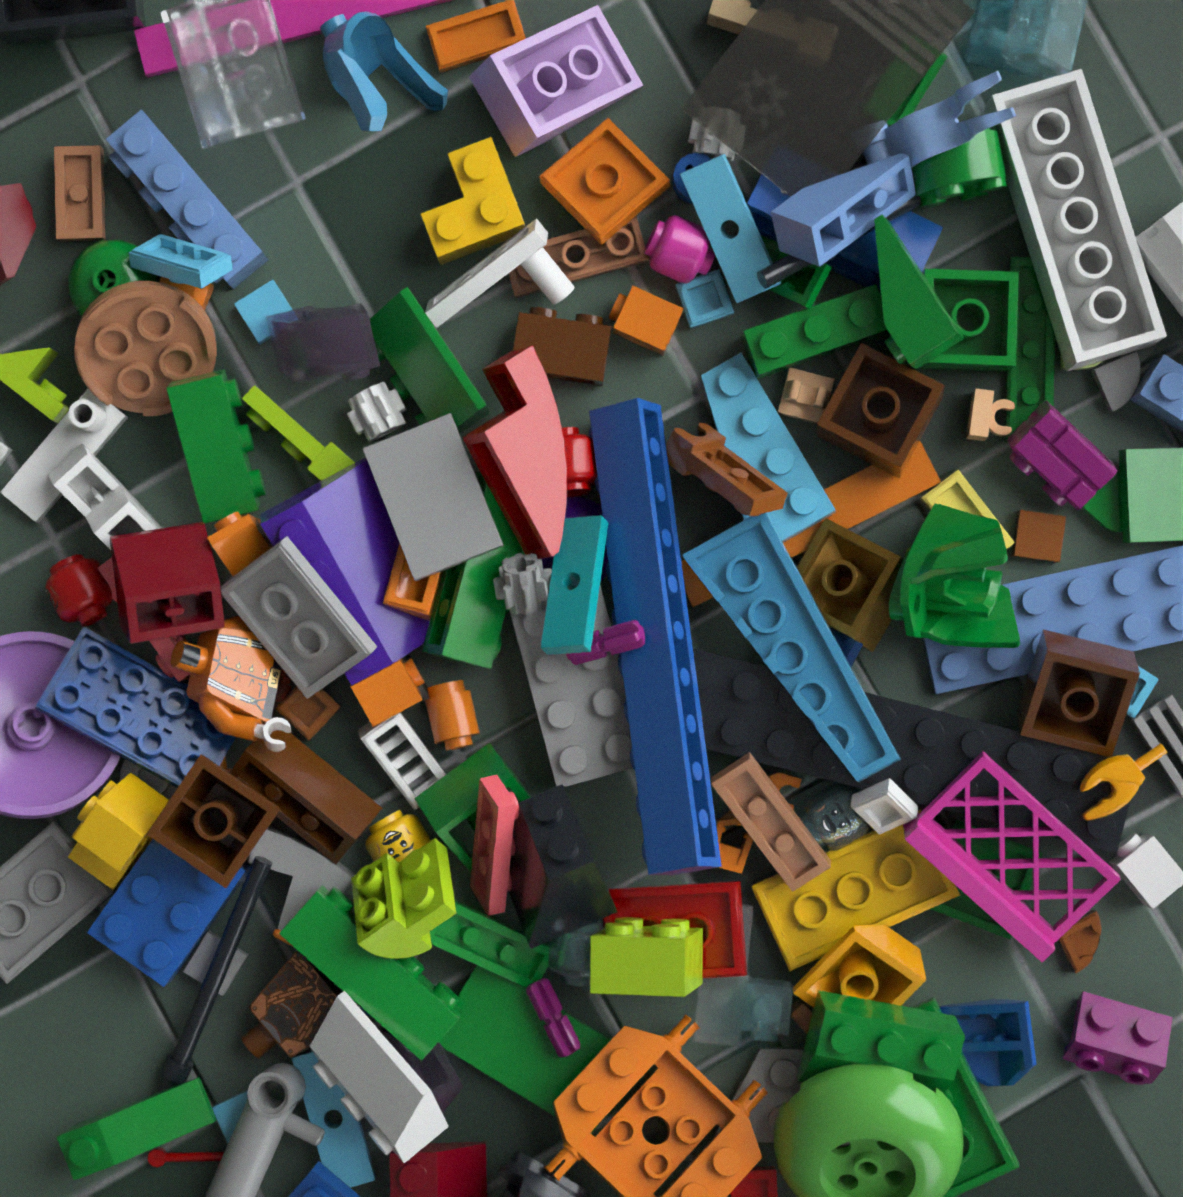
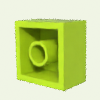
M615 918V923H606L605 929L591 935L590 994L686 997L703 984V928L689 927V920L663 919L661 924L643 926L642 918Z

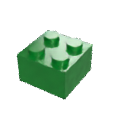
M924 269L922 271L923 275L964 339L919 369L1008 372L1015 367L1019 272Z

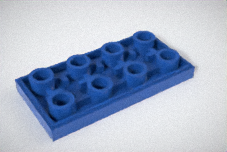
M84 626L35 707L36 710L176 788L179 787L201 754L220 766L236 738L217 731L200 711L199 703L187 696V684L182 681L178 682L175 677L167 676L159 668Z

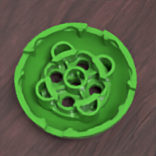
M853 1064L816 1074L801 1083L800 1091L788 1103L783 1102L774 1125L773 1143L776 1162L784 1181L797 1197H943L952 1186L959 1172L963 1157V1128L958 1113L950 1100L937 1087L932 1091L923 1084L913 1080V1073L891 1066ZM849 1142V1146L838 1147L844 1143Z

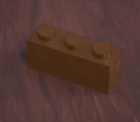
M275 730L270 734L272 739L285 742L286 747L280 752L269 750L265 745L264 739L258 738L257 741L252 742L245 749L230 771V774L279 806L281 809L276 816L337 865L363 835L382 810V807L303 744L292 733Z

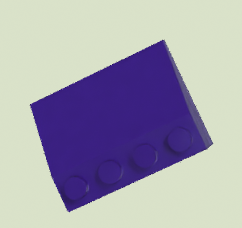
M366 457L260 514V524L272 546L287 536L376 644L377 648L369 656L345 672L351 686L393 664L424 643L430 620L418 618L383 604L400 542Z

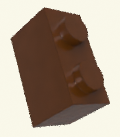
M530 307L529 314L519 312L513 351L533 345L547 378L603 386L611 326L603 325L602 317L576 314L575 321L557 318L558 311L542 307Z

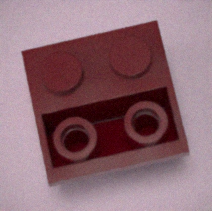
M203 522L109 537L120 627L130 643L225 628L220 581Z

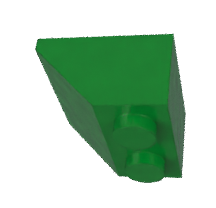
M490 743L414 798L437 835L470 872L472 870L480 778L498 775L508 792L515 794L518 803L531 798L528 791Z

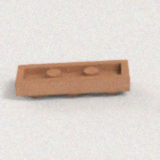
M750 752L711 777V785L792 892L831 868L830 858Z

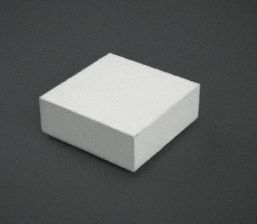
M890 778L852 795L851 808L879 835L917 818L918 805Z

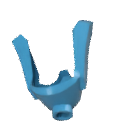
M359 12L348 20L344 14H340L321 25L320 30L325 37L323 62L327 75L334 89L348 101L361 130L382 131L387 118V103L368 78L381 64L427 109L434 111L443 110L447 105L448 90L414 60L393 36L386 21L376 13Z

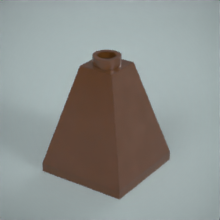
M201 754L146 835L224 888H227L281 808ZM220 809L226 814L227 819L222 816Z

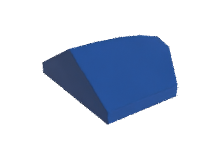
M988 999L940 1006L943 1014L956 1017L965 1034L962 1052L977 1082L985 1086H1013L1037 1064L1028 1001Z

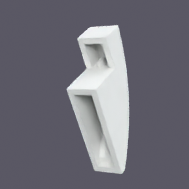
M83 443L48 474L52 484L86 517L93 533L110 550V536L163 528Z

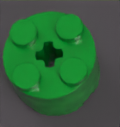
M997 125L980 132L969 142L930 157L911 168L916 192L915 196H920L921 199L919 208L938 206L946 203L947 198L960 196L961 202L972 201L987 197L988 192L1007 187V175Z

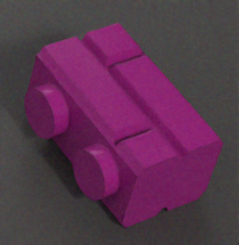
M1047 400L1043 401L1007 439L1010 448L1014 451L1009 456L1011 461L1027 476L1035 470L1047 482L1042 489L1061 507L1068 501L1076 510L1081 509L1118 471L1113 462Z

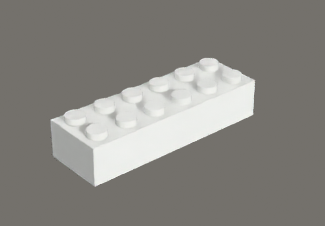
M1082 69L992 95L984 108L985 114L1013 107L1016 114L1015 117L997 124L1007 175L1006 181L1066 371L1156 345L1167 335Z

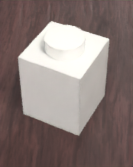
M1133 833L1119 844L1117 855L1109 861L1142 904L1151 909H1154L1183 885V871L1153 835L1143 833L1140 837Z

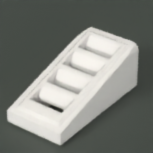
M400 712L374 727L369 721L358 730L360 739L414 810L419 808L414 798L444 777L446 773L404 715ZM397 724L400 729L378 744L375 739ZM408 739L411 745L392 759H389L386 754ZM419 754L423 760L401 775L398 769ZM430 769L434 775L412 791L408 784Z

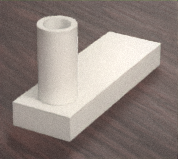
M536 218L430 299L425 313L436 328L520 264L553 305L566 298L575 287L543 248L547 244L548 232Z
M87 389L79 400L70 406L68 413L0 493L32 520L39 523L63 495L52 484L48 474L82 443L96 456L128 417L112 404L107 406Z

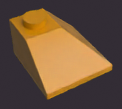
M854 925L792 988L793 994L812 1007L815 1005L818 990L901 1006L926 981L921 950L886 925Z

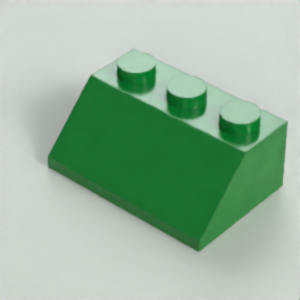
M408 287L400 291L364 323L371 334L363 339L378 363L385 358L388 359L396 371V374L389 378L404 401L413 397L422 410L421 413L415 416L420 425L451 413L460 434L490 414L486 403Z
M818 990L797 1080L804 1082L818 1073L840 1066L877 1064L913 1073V1080L923 1084L932 1091L937 1087L944 1094L955 1079L965 1034L953 1015Z

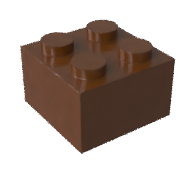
M861 343L817 423V436L900 478L943 399L945 385L904 364H899L896 360Z
M1043 629L1016 712L1020 735L1112 757L1140 675L1134 652Z

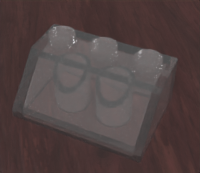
M191 0L161 12L203 149L306 119L270 0Z

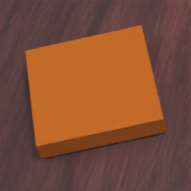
M609 118L539 176L540 183L601 245L670 187V179Z

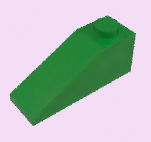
M881 214L874 219L883 319L884 325L891 337L885 340V343L899 364L907 360L909 365L917 370L963 340L964 337L890 221Z
M200 1077L79 1122L58 1135L57 1140L72 1178L77 1180L214 1123L217 1119Z

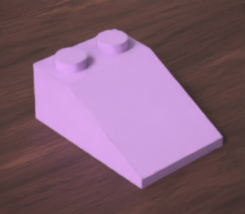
M598 5L490 55L469 76L515 157L553 139L643 86Z

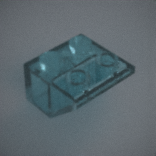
M978 0L964 61L1031 78H1052L1072 71L1088 0Z

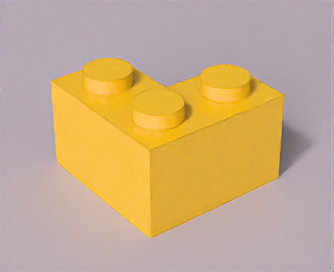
M492 137L448 153L449 161L463 198L421 213L440 265L508 240L525 227Z
M131 772L118 784L111 780L98 797L92 796L77 816L81 823L72 835V838L77 843L68 858L114 890L126 878L153 840L146 834L169 799Z

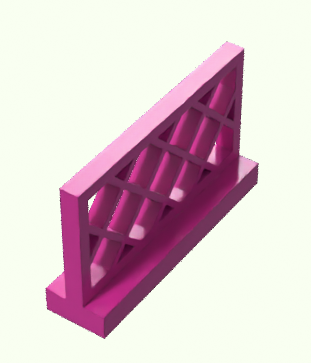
M984 751L920 814L917 813L916 819L903 824L905 840L1041 962L1046 960L1055 951L1054 943L1121 880L1120 875ZM984 768L998 780V796L970 797V781ZM1004 787L1014 796H1004ZM964 788V797H955ZM998 805V828H971L970 806ZM1004 805L1027 806L1032 811V827L1005 828ZM964 806L965 829H944L933 818L944 807ZM1038 817L1049 827H1038ZM1032 836V859H1005V837ZM1039 836H1060L1066 842V858H1039ZM999 837V859L978 860L971 853V838ZM955 838H965V847ZM1073 849L1082 857L1073 858ZM1066 867V889L1039 890V868ZM1073 867H1094L1104 876L1092 889H1073ZM1033 868V890H1012L1005 884V869ZM989 869H999V878ZM1066 899L1067 913L1053 926L1039 915V900ZM1073 899H1080V900L1073 906ZM1024 900H1033V908Z

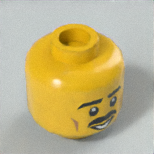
M398 810L368 828L371 835L367 838L365 847L373 862L386 853L397 862H401L409 853L421 848L430 842L431 839L416 815H403L401 810Z

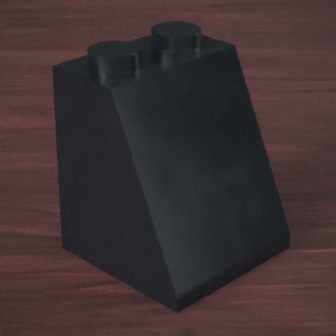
M563 784L519 802V817L517 820H514L513 837L516 851L510 860L509 871L512 879V889L509 891L530 948L537 947L617 913L618 911L588 837Z

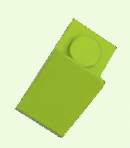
M41 348L0 354V380L49 419L59 423L69 411V407L63 403L67 395L47 379H44L40 385L37 383L57 357L58 352L52 348Z

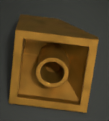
M825 518L797 569L828 626L859 643L861 642L863 648L873 653L892 620L889 616V600L903 558Z

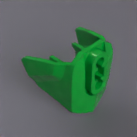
M942 504L933 505L912 547H909L904 555L890 595V619L904 621L906 636L928 638L940 644L976 648L1019 647L1020 637L1010 592L1007 587L1001 585L1002 571L986 569V567L1004 564L1008 560L998 520L973 515Z

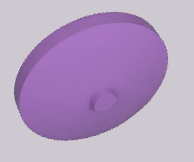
M34 631L16 632L0 636V814L21 819H38L70 811L86 802L103 787L120 759L119 755L35 709L36 704L74 643L73 640L66 637Z

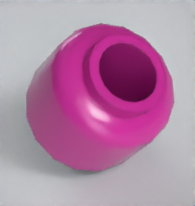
M677 215L670 216L665 222L657 221L644 250V254L650 256L649 265L651 269L684 284L690 283L697 273L706 276L715 258L713 248L709 247L710 241L704 228Z

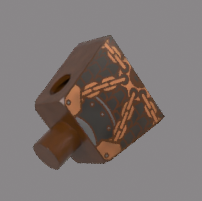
M297 950L250 1004L249 1009L260 1022L241 1037L244 1045L258 1059L277 1043L289 1057L295 1056L310 1047L336 997L342 991Z

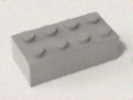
M600 586L594 631L599 630L600 634H602L603 629L610 627L611 623ZM546 607L543 610L533 612L531 615L521 613L515 615L511 613L556 787L561 784L565 787L633 769L630 761V749L632 747L630 727L624 714V703L626 701L624 680L618 668L619 653L611 655L610 651H608L607 657L574 665L568 660L566 654L547 655L541 649Z

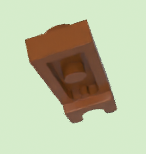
M699 423L697 429L698 436L691 435L681 428L673 429L666 446L668 464L683 476L694 474L703 481L708 489L718 492L731 502L738 512L749 517L783 509L787 492L724 446L726 437L710 425Z

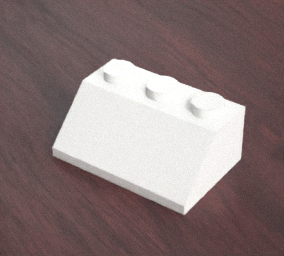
M345 991L338 995L310 1045L318 1060L313 1069L329 1089L337 1084L345 1093V1096L340 1100L357 1122L365 1117L374 1129L369 1132V1135L385 1155L394 1151L401 1161L405 1163L449 1126L431 1089Z

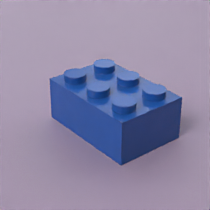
M153 839L87 933L165 987L180 971L242 883L251 866L244 862L229 886L224 888Z

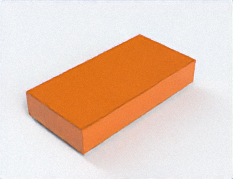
M507 0L425 26L440 73L487 59L490 55L526 39L514 0Z

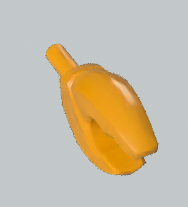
M1160 743L1135 761L1128 754L1107 758L1095 765L1081 782L1080 792L1087 791L1102 781H1107L1110 784L1111 792L1108 797L1100 799L1095 806L1085 811L1083 818L1087 821L1099 819L1124 807L1135 796L1139 786L1145 780V776L1141 771L1168 753L1165 747Z

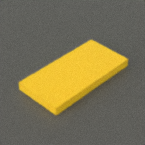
M903 824L880 835L875 830L826 851L825 853L831 860V868L793 892L779 873L751 885L789 971L823 957L854 925H886L891 927L960 896L956 885L905 840Z

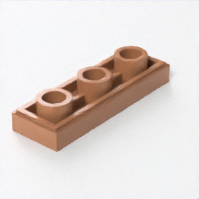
M637 216L602 245L586 229L547 239V244L543 247L571 283L645 263L649 260L648 255L644 254L645 245ZM572 249H579L584 253V259L579 263H572L567 259L568 252ZM521 264L508 273L515 298L542 291Z

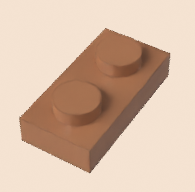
M100 145L54 147L56 239L59 242L106 240L104 149Z

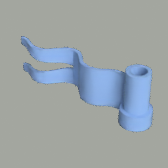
M996 71L959 88L951 97L901 118L889 127L886 120H881L851 133V137L857 152H863L867 165L904 153L909 155L911 168L930 157L969 142L980 132L1015 117L1016 114L1013 107L962 122H959L957 119L963 113L965 105L969 101L1002 80L999 71Z

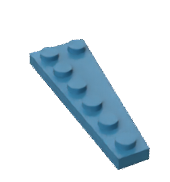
M767 513L751 516L683 554L688 565L716 601L720 603L737 628L748 639L768 668L779 679L796 704L814 724L817 731L857 782L901 760Z

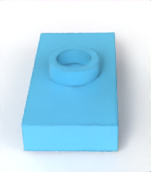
M163 234L155 236L129 252L131 268L168 278L173 283H184L201 289L233 270L231 255Z

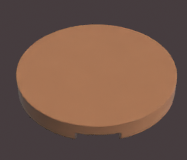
M154 281L124 283L98 296L85 310L80 319L74 348L78 372L87 388L95 397L107 406L112 404L126 411L143 413V416H158L173 412L166 389L170 382L213 372L217 356L215 331L210 318L200 304L184 291L171 285Z

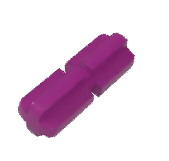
M632 620L603 629L602 634H600L599 630L593 632L591 652L567 653L566 656L574 665L607 657L608 651H610L611 655L640 648L645 644L644 628L637 620Z
M542 978L528 985L526 993L540 1021H545L544 1029L557 1055L560 1058L566 1057L580 1049V1041L567 1015H562L561 1010H563V1007L550 981L547 978Z

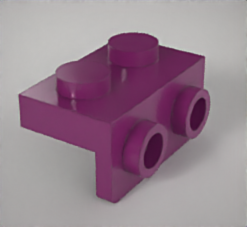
M1083 991L1077 1000L1072 1037L1064 1049L1063 1059L1074 1062L1077 1067L1086 1071H1105L1119 1075L1122 1080L1131 1084H1152L1166 1067L1173 1017Z

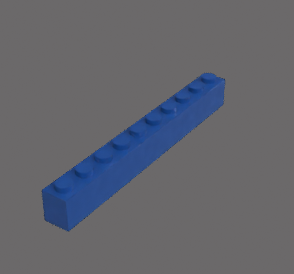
M634 398L589 411L591 421L589 436L593 438L597 468L595 486L600 494L602 515L608 521L606 538L608 563L606 574L612 586L614 601L612 621L614 625L637 620L645 631V644L642 647L622 652L618 657V668L624 680L626 696L624 714L629 723L632 743L630 761L635 770L638 790L636 809L641 817L644 837L642 856L647 864L648 875H677L722 866L661 405L640 398Z

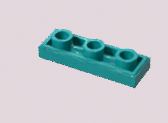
M602 515L566 518L564 520L560 549L553 559L541 649L547 655L591 652L608 530V521Z

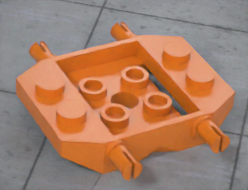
M686 1014L668 1034L663 1036L623 1026L553 1101V1108L564 1143L562 1144L563 1148L544 1168L548 1173H551L564 1160V1163L552 1175L557 1181H560L561 1177L576 1161L582 1160L606 1181L620 1197H656L653 1193L713 1127L717 1125L721 1129L719 1133L660 1197H727L762 1158L749 1117L751 1116L750 1112L768 1095V1092L764 1087L760 1088L749 1100L752 1094L761 1086L760 1083L753 1080L736 1100L730 1101L680 1053L682 1051L681 1047L700 1029L696 1022H693L682 1035L680 1034L692 1021ZM655 1065L658 1069L594 1137L591 1131L650 1067ZM651 1117L660 1118L667 1125V1137L664 1142L658 1145L650 1144L643 1137V1124Z

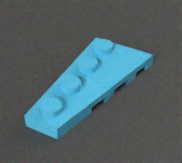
M742 353L735 355L701 375L716 430L726 437L724 446L787 492L783 509L767 512L782 542L788 541L834 514L836 509ZM742 514L743 521L749 518V516Z

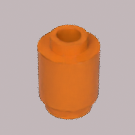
M456 680L428 687L429 699L425 700L434 743H444L446 751L473 745L472 736L480 734L471 691L465 690L464 681Z

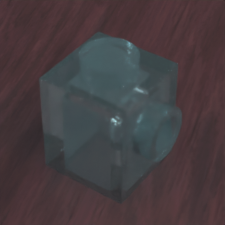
M745 977L741 1030L750 1031L751 1039L778 1041V1034L789 1035L793 995L792 982Z

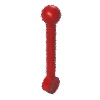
M156 1147L150 1151L147 1159L151 1166L157 1168L164 1165L165 1162L221 1161L224 1152L167 1153L165 1149Z

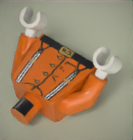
M239 615L224 619L225 628L201 633L197 645L181 640L177 642L172 651L171 666L190 673L186 691L187 696L199 703L200 711L217 731L253 742L261 738L264 739L265 745L269 750L273 752L284 750L286 747L285 742L274 740L270 737V734L275 730L291 733V726L287 720L278 717L271 719L282 668Z

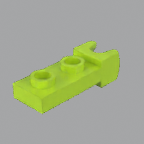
M254 385L242 398L251 406L246 415L265 432L272 426L285 437V440L280 445L300 463L308 457L312 463L307 469L320 481L355 463L334 443L330 442L324 447L257 386Z

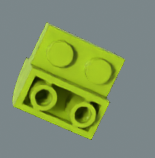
M436 838L409 853L401 862H397L386 853L373 863L362 867L356 875L351 877L358 945L374 955L399 959L422 954L432 948L430 931L456 914L447 847Z

